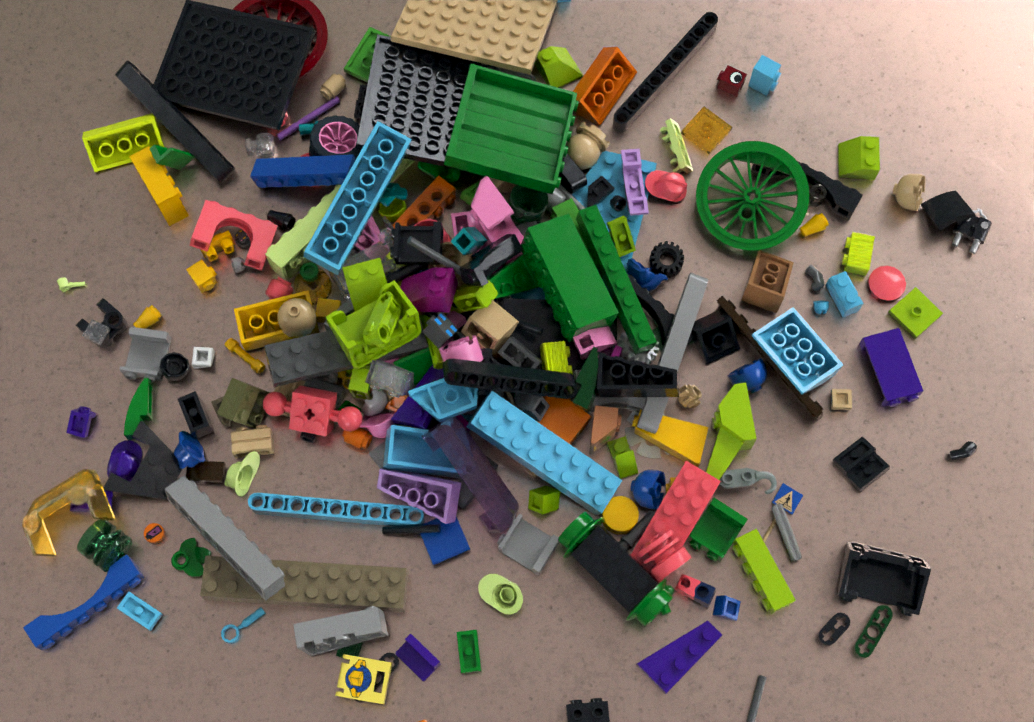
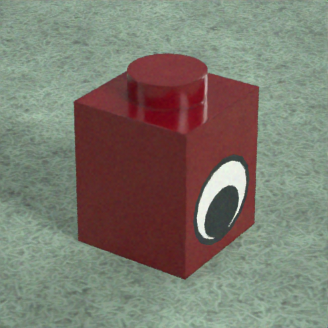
M727 65L725 71L721 70L718 75V88L737 97L745 83L747 74Z

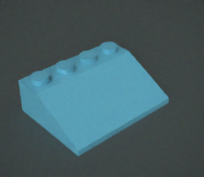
M794 307L751 335L801 394L822 385L835 376L843 366L842 362Z

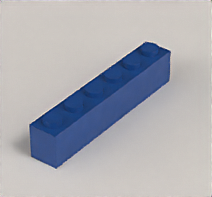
M354 155L256 159L250 177L258 188L342 185L356 158Z

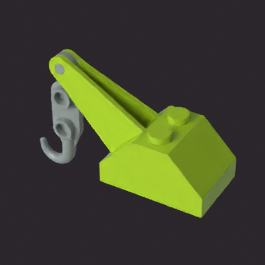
M734 384L718 405L716 412H714V417L711 419L712 427L717 432V438L706 473L720 480L719 485L726 489L751 486L761 479H768L771 482V487L765 491V494H770L777 487L776 478L772 473L750 468L727 470L737 453L743 450H751L757 439L747 384Z

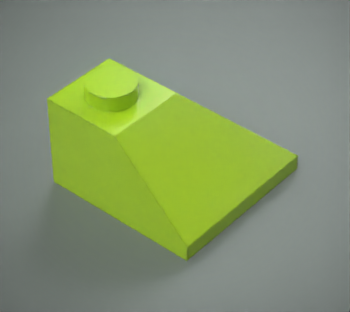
M550 46L539 51L535 66L547 85L562 88L583 77L582 72L566 48Z

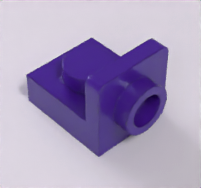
M84 406L71 410L66 433L82 438L88 437L91 419L96 417V413Z

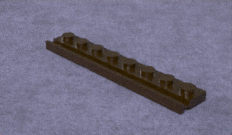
M721 296L717 300L718 306L731 316L734 325L817 421L822 418V410H824L822 406L809 397L811 395L809 391L801 394L751 336L756 330L754 328L751 329L747 325L749 323L747 319L735 311L736 307L730 300L727 301Z

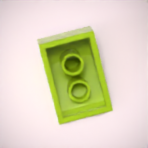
M381 258L342 267L354 311L378 300L381 287L387 284Z

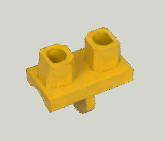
M229 230L213 236L208 252L201 250L204 258L212 262L217 260V253L224 250L225 254L235 251V242Z

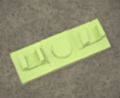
M670 118L665 121L667 127L660 129V132L663 134L668 132L667 136L662 139L665 142L671 141L670 149L677 156V159H672L670 164H678L677 168L673 169V172L681 173L684 171L689 174L693 172V168L679 125Z

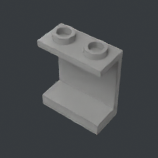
M130 327L128 334L132 341L125 367L120 366L119 370L128 379L149 378L151 382H155V380L162 381L163 375L160 371V361L168 354L172 338L168 332Z
M519 514L517 518L513 517L509 522L508 528L510 529L507 534L500 536L497 542L499 545L498 551L539 576L559 545V537L554 534L551 537L523 520V515Z

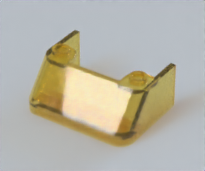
M83 469L32 502L23 519L22 527L33 556L53 557L56 555L43 519L70 502L75 505H83L87 502L93 519L111 521L115 519L96 471Z

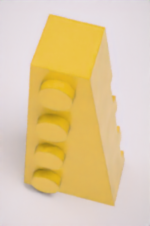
M148 146L129 156L168 225L171 226L188 217L189 215L180 200L183 197L178 187H173L176 184L171 175L166 176L168 173L166 167L156 163L150 147Z

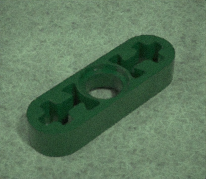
M880 605L874 609L853 645V653L856 657L865 659L873 653L892 620L893 612L890 607ZM884 610L887 618H883L879 624L876 623L880 617L878 612ZM873 626L877 628L878 636L870 637L867 632L868 627ZM866 640L870 641L865 648L868 652L861 654L858 645L862 646Z

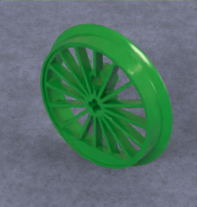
M761 141L740 142L718 152L704 167L696 189L697 209L706 228L721 242L742 250H763L782 243L799 228L805 218L809 205V185L800 164L784 149ZM733 160L747 162L749 188ZM730 162L745 189L725 175L720 169ZM750 163L760 165L754 187H752ZM763 166L773 169L765 181L757 188ZM777 171L789 175V177L761 191ZM715 174H719L740 192L710 183ZM790 180H793L796 191L765 194ZM711 188L739 197L708 200L707 194L708 189ZM751 194H755L753 200H750ZM797 196V206L794 208L766 199ZM739 202L712 216L708 206L710 204ZM764 204L794 212V214L787 223ZM740 207L738 213L724 229L715 221V219ZM760 207L783 224L784 227L774 233ZM755 208L767 227L770 236L758 239ZM747 210L752 213V216L744 218L741 213ZM737 218L743 223L739 237L727 232ZM753 221L755 239L741 238L745 224Z

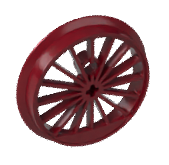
M310 0L241 1L233 10L249 14L264 10L266 17L269 18L268 8L278 12L277 20L281 21V15L285 14L288 15L285 22L291 23L293 18L299 20L296 24L302 26L307 24L315 29L317 39L312 41L310 46L314 47L311 54H307V59L304 62L298 80L310 73L321 59L328 40L327 24L319 8Z

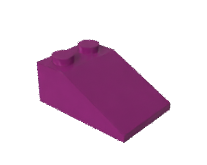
M434 267L403 279L400 288L418 312L450 313L458 281L453 268Z

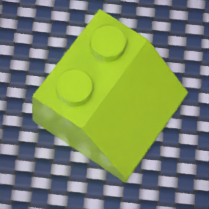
M859 136L838 144V178L876 179L880 171L879 137Z

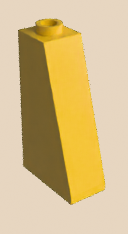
M640 410L639 416H634L632 426L635 427V434L684 463L688 461L694 466L699 467L709 427L662 416L656 434L637 428L642 410Z

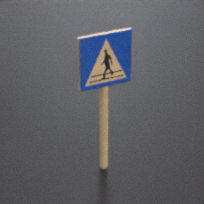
M782 483L772 504H782L785 512L793 515L803 495ZM775 518L763 537L764 543L776 524Z

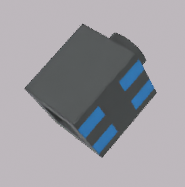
M442 312L437 317L433 315L426 322L428 326L422 332L439 348L458 328Z

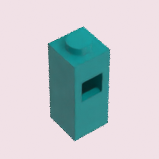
M465 227L450 242L463 255L475 254L488 240L476 227Z

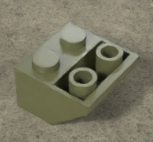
M232 378L217 414L231 421L255 428L263 420L265 415L263 399L270 392Z

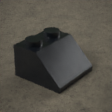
M722 309L694 322L692 335L695 337L693 342L705 364H709L740 349L732 318Z

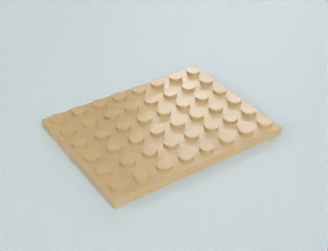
M408 0L391 35V41L530 75L558 0Z

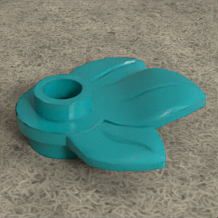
M391 182L378 203L381 202L385 207H388L395 198L399 200L407 199L408 192L405 188H401L398 183Z

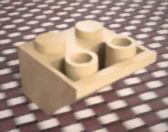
M491 300L492 302L487 308L478 309L469 317L461 333L466 337L468 336L470 340H472L473 335H476L480 348L492 349L493 355L497 354L510 338L519 321L494 300Z

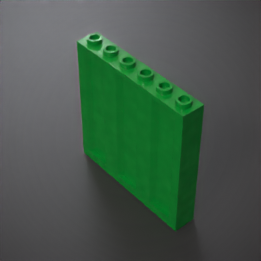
M471 64L444 165L553 194L555 188H559L561 177H558L559 172H563L565 162L562 161V158L566 157L568 146L565 145L566 141H570L572 131H569V127H573L575 116L572 114L573 111L576 112L579 103L576 100L577 93Z

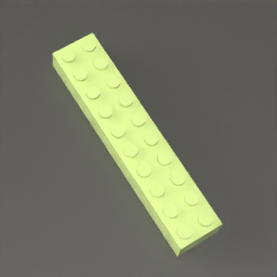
M403 158L390 183L394 182L415 161ZM336 185L334 190L330 194H326L316 207H312L303 219H299L289 232H285L275 245L273 244L268 248L265 255L269 265L282 279L289 281L300 271L304 263L310 261L304 258V251L341 185Z

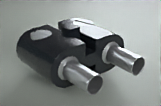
M979 208L976 211H972L974 213L979 212L982 217L978 218L974 215L960 225L956 222L953 233L956 235L952 245L958 247L961 237H967L973 242L969 250L972 254L976 253L979 244H984L992 222L987 220V217L982 213L983 210Z

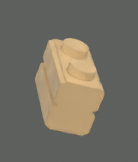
M258 425L255 427L256 429L248 430L246 427H240L236 431L231 432L233 456L235 458H243L253 451L258 452L259 455L274 454L272 429L267 427V425Z

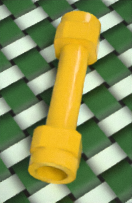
M231 337L225 342L224 346L231 353L235 352L251 365L250 367L255 373L260 374L264 371L266 365L259 359H254L243 350L235 339Z

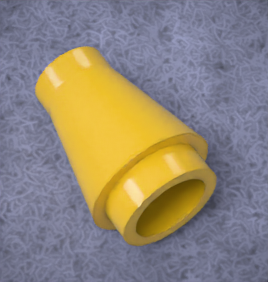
M820 213L815 214L799 229L802 235L807 237L808 235L826 230L829 223L826 217Z
M151 305L144 309L133 325L136 328L146 329L160 321L159 318L162 317V314Z

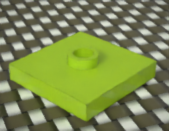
M917 287L888 312L915 339L943 314Z

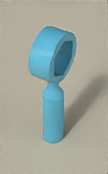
M260 607L245 618L238 627L232 624L224 626L221 631L222 639L229 644L237 642L240 638V629L248 627L255 620L263 616L265 611ZM230 628L236 630V637L232 640L225 638V632Z

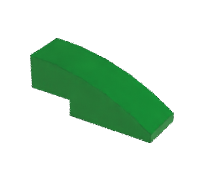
M149 378L143 379L129 405L124 426V436L128 440H136L132 435L140 421H152L153 384Z

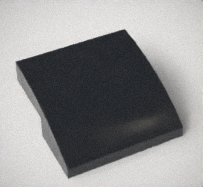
M956 190L937 195L921 204L923 210L940 231L954 222L960 225L975 215Z
M863 436L833 459L839 470L859 492L863 491L890 469V465L876 453V448Z

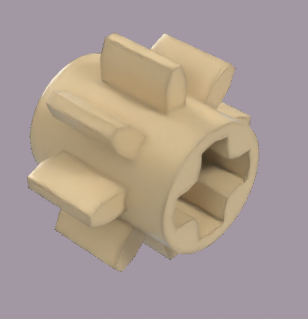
M685 384L679 389L678 401L682 406L694 408L701 403L699 398H701L702 394L697 386Z

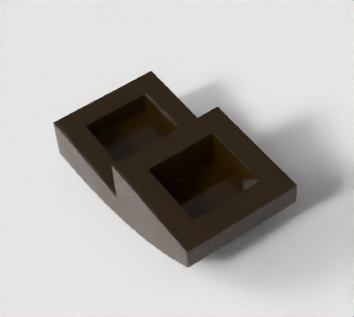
M215 461L200 462L195 467H187L186 478L189 481L193 480L195 483L205 484V482L223 483L226 464L225 462Z

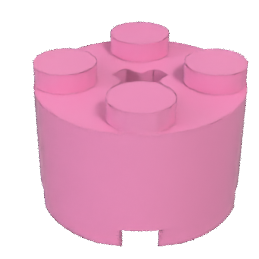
M476 335L472 336V340H469L467 336L447 343L448 348L446 349L443 346L439 348L443 362L447 359L482 362L484 359Z

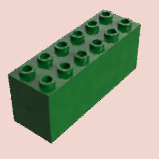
M569 213L528 227L521 243L522 253L527 256L529 267L536 274L537 284L543 289L547 304L551 305L553 316L556 321H559L564 338H567L568 342L571 343L574 342L573 337L590 329L606 326L610 328L619 312Z

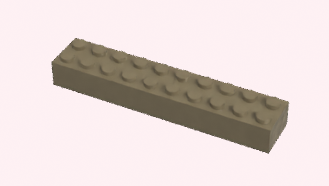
M205 556L200 596L204 600L365 610L367 607L376 606L382 611L405 612L408 583L407 568L271 560L272 565L275 568L279 567L285 574V586L265 601L224 557Z

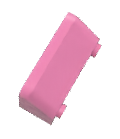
M484 177L480 180L472 200L470 214L475 221H479L488 238L486 242L488 245L506 234H515L521 245L524 236L510 217L514 214L513 209L489 177ZM521 252L505 262L506 265L523 253Z

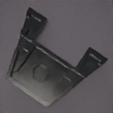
M140 421L132 437L148 445L149 450L131 482L111 473L103 490L166 500L165 488L177 480L182 469L174 453L143 421Z

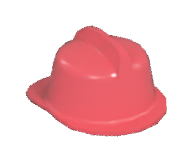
M656 170L650 172L645 179L647 191L657 198L679 202L686 196L687 183L679 173Z

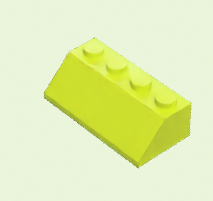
M152 113L83 132L82 136L94 172L130 163L132 161L129 156L148 146L151 148L155 144L165 147L157 119Z

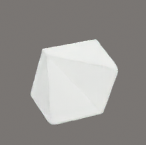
M194 347L192 357L193 368L211 367L215 350L209 347Z

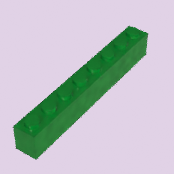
M597 205L579 210L576 221L601 278L619 312L618 317L635 355L653 349L657 343L656 338Z

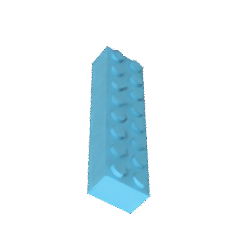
M377 121L306 247L304 258L339 275L410 147L412 139Z
M491 391L484 398L466 426L594 515L603 513L622 482L620 478L494 391Z

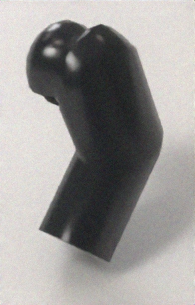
M968 441L960 449L950 451L951 459L957 460L971 457L977 450V444L973 441Z

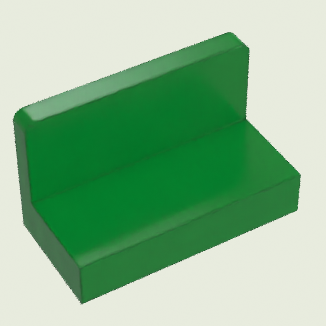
M155 144L150 148L157 164L179 170L195 158L191 153L175 148H166Z

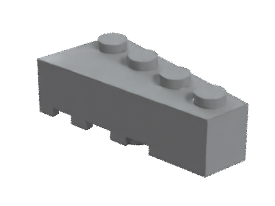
M376 606L367 607L362 611L293 624L297 648L310 656L388 635L384 611Z

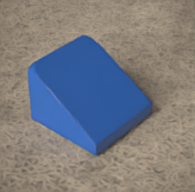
M726 595L716 596L713 615L737 621L741 601Z

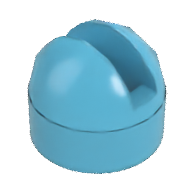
M814 301V311L819 315L827 313L829 301Z

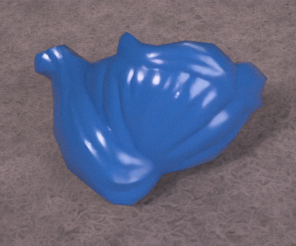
M634 258L628 259L626 264L628 275H632L637 280V283L649 292L654 291L662 281L668 280L665 274H654L651 272L652 268H645L641 263L636 262Z

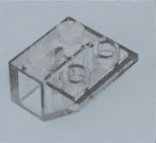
M379 359L372 360L365 382L371 384L370 388L389 391L388 394L393 397H405V395L409 394L408 391L413 389L414 372Z

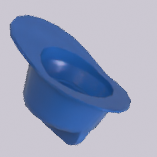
M186 431L179 432V443L174 450V455L178 459L180 468H192L200 462H205L204 450L200 442Z

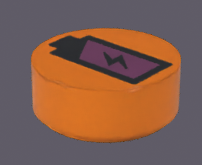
M151 523L145 528L144 537L149 543L158 544L164 539L165 530L161 525Z

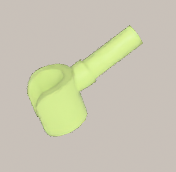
M65 277L57 280L59 289L63 292L73 287L85 286V281L68 283Z

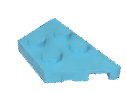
M444 378L408 391L409 396L439 422L477 408L478 388L450 385L445 382Z

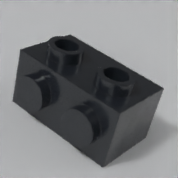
M603 698L590 699L589 703H582V700H571L570 704H566L567 722H610L608 701H603Z

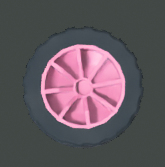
M337 115L319 120L313 126L310 134L309 155H354L357 159L361 149H356L360 125L351 118Z

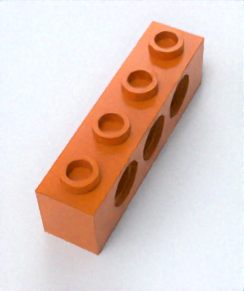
M438 175L395 222H399L401 226H409L425 219L435 220V218H439L447 205H451L455 201L456 188ZM434 198H440V199H441L440 201H437V202L433 201ZM422 211H428V212H429V213L426 214V215L421 214ZM394 222V224L390 227V231H391V232H392V229H395V222Z

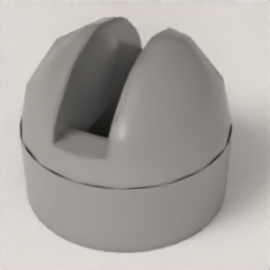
M241 257L231 259L235 273L243 271L246 265L241 264L245 262Z

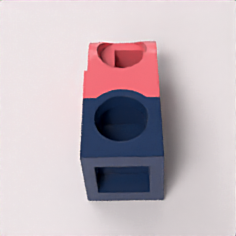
M684 574L681 575L675 588L678 593L689 597L706 608H709L716 593L715 587Z

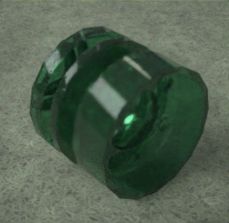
M516 185L512 189L507 203L514 211V214L510 217L515 226H518L522 223L537 221L540 224L549 202L547 193Z
M100 518L82 535L77 545V551L87 559H93V563L96 566H99L104 572H108L110 566L114 565L116 561L128 553L132 545V538L125 535L121 530L116 531V526L107 519Z

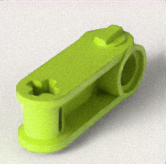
M390 291L383 293L378 298L363 331L364 341L369 346L385 347L391 339V335L402 312L403 305L393 298V294Z

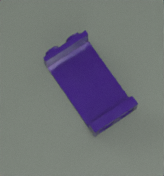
M896 328L863 337L859 345L861 351L867 350L885 399L881 403L882 407L887 405L895 407L905 400L908 402L918 400L923 392V388L900 329Z

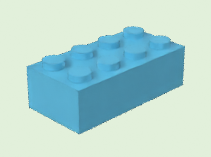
M391 425L386 432L383 469L460 479L466 472L468 435Z

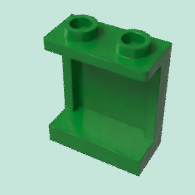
M714 497L688 536L687 541H689V545L692 548L704 551L706 556L712 561L716 562L718 560L721 562L748 519Z

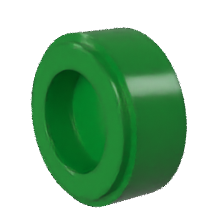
M313 262L304 263L300 268L301 277L307 282H313L319 277V268Z

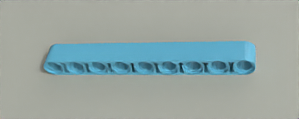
M253 493L248 498L250 509L258 515L383 526L422 525L425 522L422 510L405 505L268 493ZM263 500V503L260 507H254L255 501ZM276 502H282L281 508L273 509ZM297 503H301L302 508L298 511H294L293 506ZM321 505L322 509L320 512H312L314 506ZM341 507L342 510L339 514H332L333 508ZM354 509H361L360 515H351ZM375 510L381 511V515L377 518L371 517V513ZM399 512L401 516L399 519L393 520L391 519V514ZM413 514L421 515L418 521L410 520Z

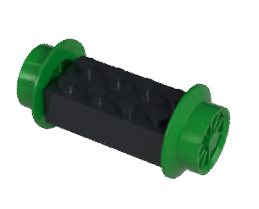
M583 512L558 538V541L566 548L563 558L567 559L572 555L628 612H631L626 618L627 621L636 618L646 627L673 599L665 590L667 579L665 578L661 582H657L601 526L604 521L603 517L594 520L587 512Z

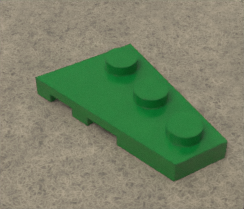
M524 254L516 257L488 279L493 283L498 292L495 299L539 287L534 271H531L528 259Z

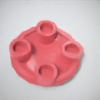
M880 266L873 270L869 276V288L874 298L886 301L896 300L905 291V277L895 267Z

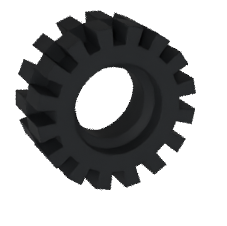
M665 241L664 244L660 242L658 246L655 245L649 260L652 271H656L657 274L668 275L669 278L673 274L676 276L678 271H681L684 262L683 250H679L680 246L678 244L674 246V242L668 244V241ZM669 254L674 258V262L671 265H664L660 262V256Z

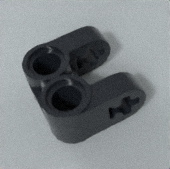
M102 298L96 306L105 314L104 321L92 327L82 318L76 324V327L97 346L106 348L113 343L114 337L117 334H121L126 330L127 321L116 308ZM119 320L117 324L112 325L113 321ZM96 326L105 329L103 331L97 328L99 334L106 333L103 338H100L98 340H93L91 338L92 333L94 334V338H98V334L95 330Z

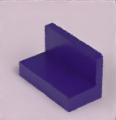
M410 633L405 638L406 642L395 654L422 681H425L441 663Z

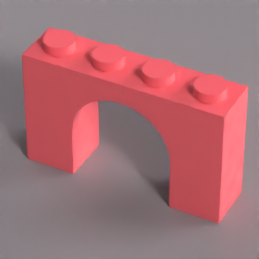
M205 200L189 246L208 252L213 236L220 228L225 226L238 227L250 239V249L244 265L262 271L267 258L265 253H267L268 248L272 244L278 225L269 220L256 218L252 214L239 212L235 208L222 206L216 201Z

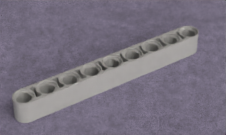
M690 272L658 366L678 371L707 287V278ZM646 397L637 428L656 434L669 397Z

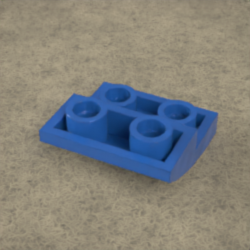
M457 517L455 522L448 524L441 522L437 518L422 524H440L441 531L438 533H420L433 565L470 550Z

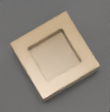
M832 389L831 410H851L852 390Z

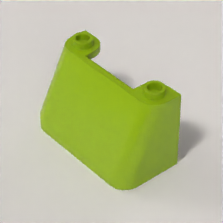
M395 280L384 284L379 291V297L383 293L390 291L393 294V298L403 305L391 339L385 347L369 346L363 338V331L377 300L348 316L341 310L333 311L326 316L329 327L348 360L356 369L362 368L414 340L421 333L419 313Z

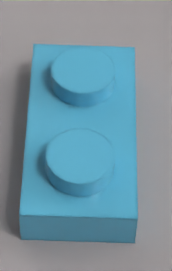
M129 591L117 607L118 610L150 631L163 615Z

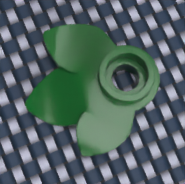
M195 538L186 539L181 543L179 551L172 556V566L176 570H184L188 576H202L204 570L202 564L205 562V556H211V551L204 547H197ZM180 558H185L183 564H179Z

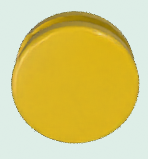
M625 496L611 498L601 515L604 518L603 525L609 532L615 535L627 534L638 522L639 511L637 505Z

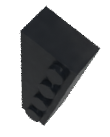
M599 352L597 390L600 397H679L680 378L676 369L654 364H643L641 361H630L623 359V357H612Z

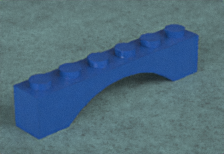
M126 554L109 567L100 588L84 604L62 614L40 615L24 626L23 629L36 648L46 650L55 644V640L70 634L72 628L76 625L87 622L90 619L89 616L93 613L104 610L107 607V603L122 597L124 591L128 588H134L139 585L144 576L133 559Z

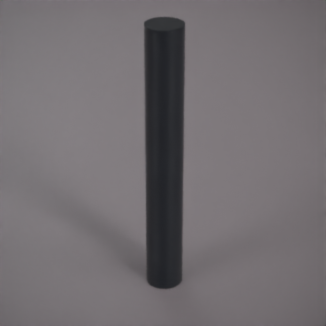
M440 524L385 526L382 528L384 535L438 533L441 531Z

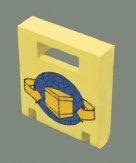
M343 654L342 658L350 659L349 663H341L337 687L343 688L344 692L336 691L335 696L385 704L392 662ZM377 671L385 672L382 692H374Z

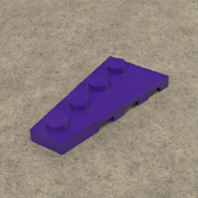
M432 365L415 388L444 378L443 368L436 369ZM408 396L391 420L397 424L426 430L432 415Z
M706 621L636 665L666 694L717 642L722 634L709 621Z

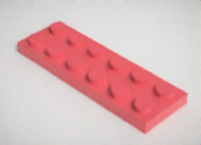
M688 461L684 463L631 553L650 574V570L655 565V562L652 561L644 564L643 561L650 557V555L646 553L639 557L637 553L649 540L659 533L669 531L670 529L673 530L674 534L667 538L669 542L677 537L679 539L673 546L674 549L683 547L721 482Z

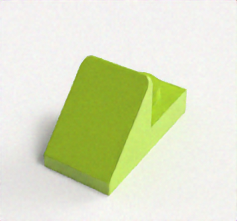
M623 215L607 222L610 237L619 257L636 251L626 217Z
M626 436L608 441L607 446L618 477L624 479L638 474L634 451L630 450Z

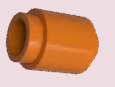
M360 427L355 431L344 430L342 434L344 442L365 450L373 439V436L368 431Z

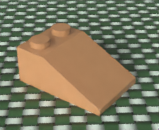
M758 250L741 300L777 313L785 297L794 262Z

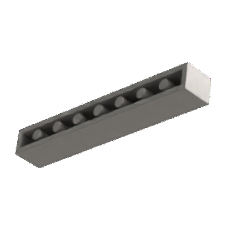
M182 476L165 488L168 501L265 601L285 586V574L279 567L275 568L272 565L271 559L266 554L262 555L259 552L255 542H250L244 531L237 529L232 519L228 516L225 517L217 504L213 505L208 495L198 490V486L193 480L189 481L185 476Z

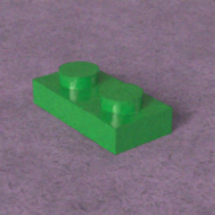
M477 630L457 632L461 674L481 672Z

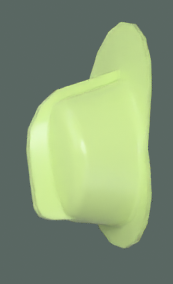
M250 452L242 462L232 464L227 471L224 485L235 489L236 494L240 497L248 492L251 482L257 473L260 464L258 452Z
M488 574L480 580L478 591L486 603L498 611L509 615L517 613L521 609L523 595L516 583L498 574Z

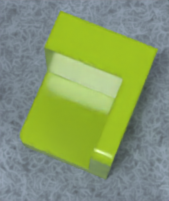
M549 486L529 490L528 509L542 515L558 510L560 491Z

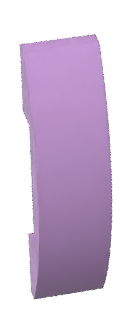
M640 149L621 150L623 180L629 215L649 214L641 170Z

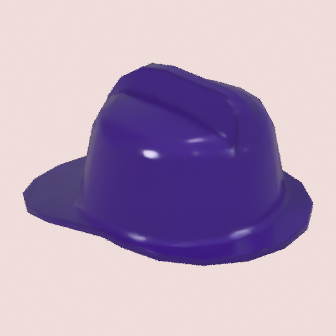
M125 440L114 447L108 462V477L113 473L131 482L142 460L143 452L137 442Z

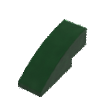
M594 346L575 380L581 388L573 403L587 412L590 411L597 392L599 351Z

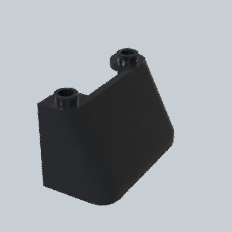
M849 541L845 548L837 594L842 600L848 602L861 597L895 605L901 610L902 614L907 616L919 615L931 568L926 560L916 556Z

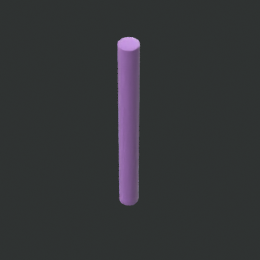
M337 96L278 133L277 137L280 141L298 130L299 124L309 123L340 103Z

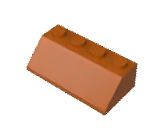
M603 47L572 91L577 93L576 100L579 101L575 113L598 126L602 124L637 73L636 69L618 47Z

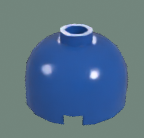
M762 358L752 361L753 364H745L729 373L727 376L731 384L746 383L747 389L751 393L762 389L761 384L767 378V369Z
M648 469L642 471L632 481L631 491H633L634 499L640 506L653 510L658 509L664 497V493H661L662 486L666 484L664 472Z

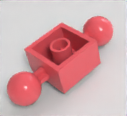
M300 385L292 392V401H287V398L280 392H270L263 399V409L268 415L276 417L284 412L290 413L289 429L327 436L333 430L334 422H338L339 426L345 431H355L361 426L363 421L362 414L356 407L348 406L341 411L335 410L337 392Z

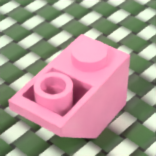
M609 326L590 329L573 337L574 344L582 360L588 358L593 346L601 352L617 344Z

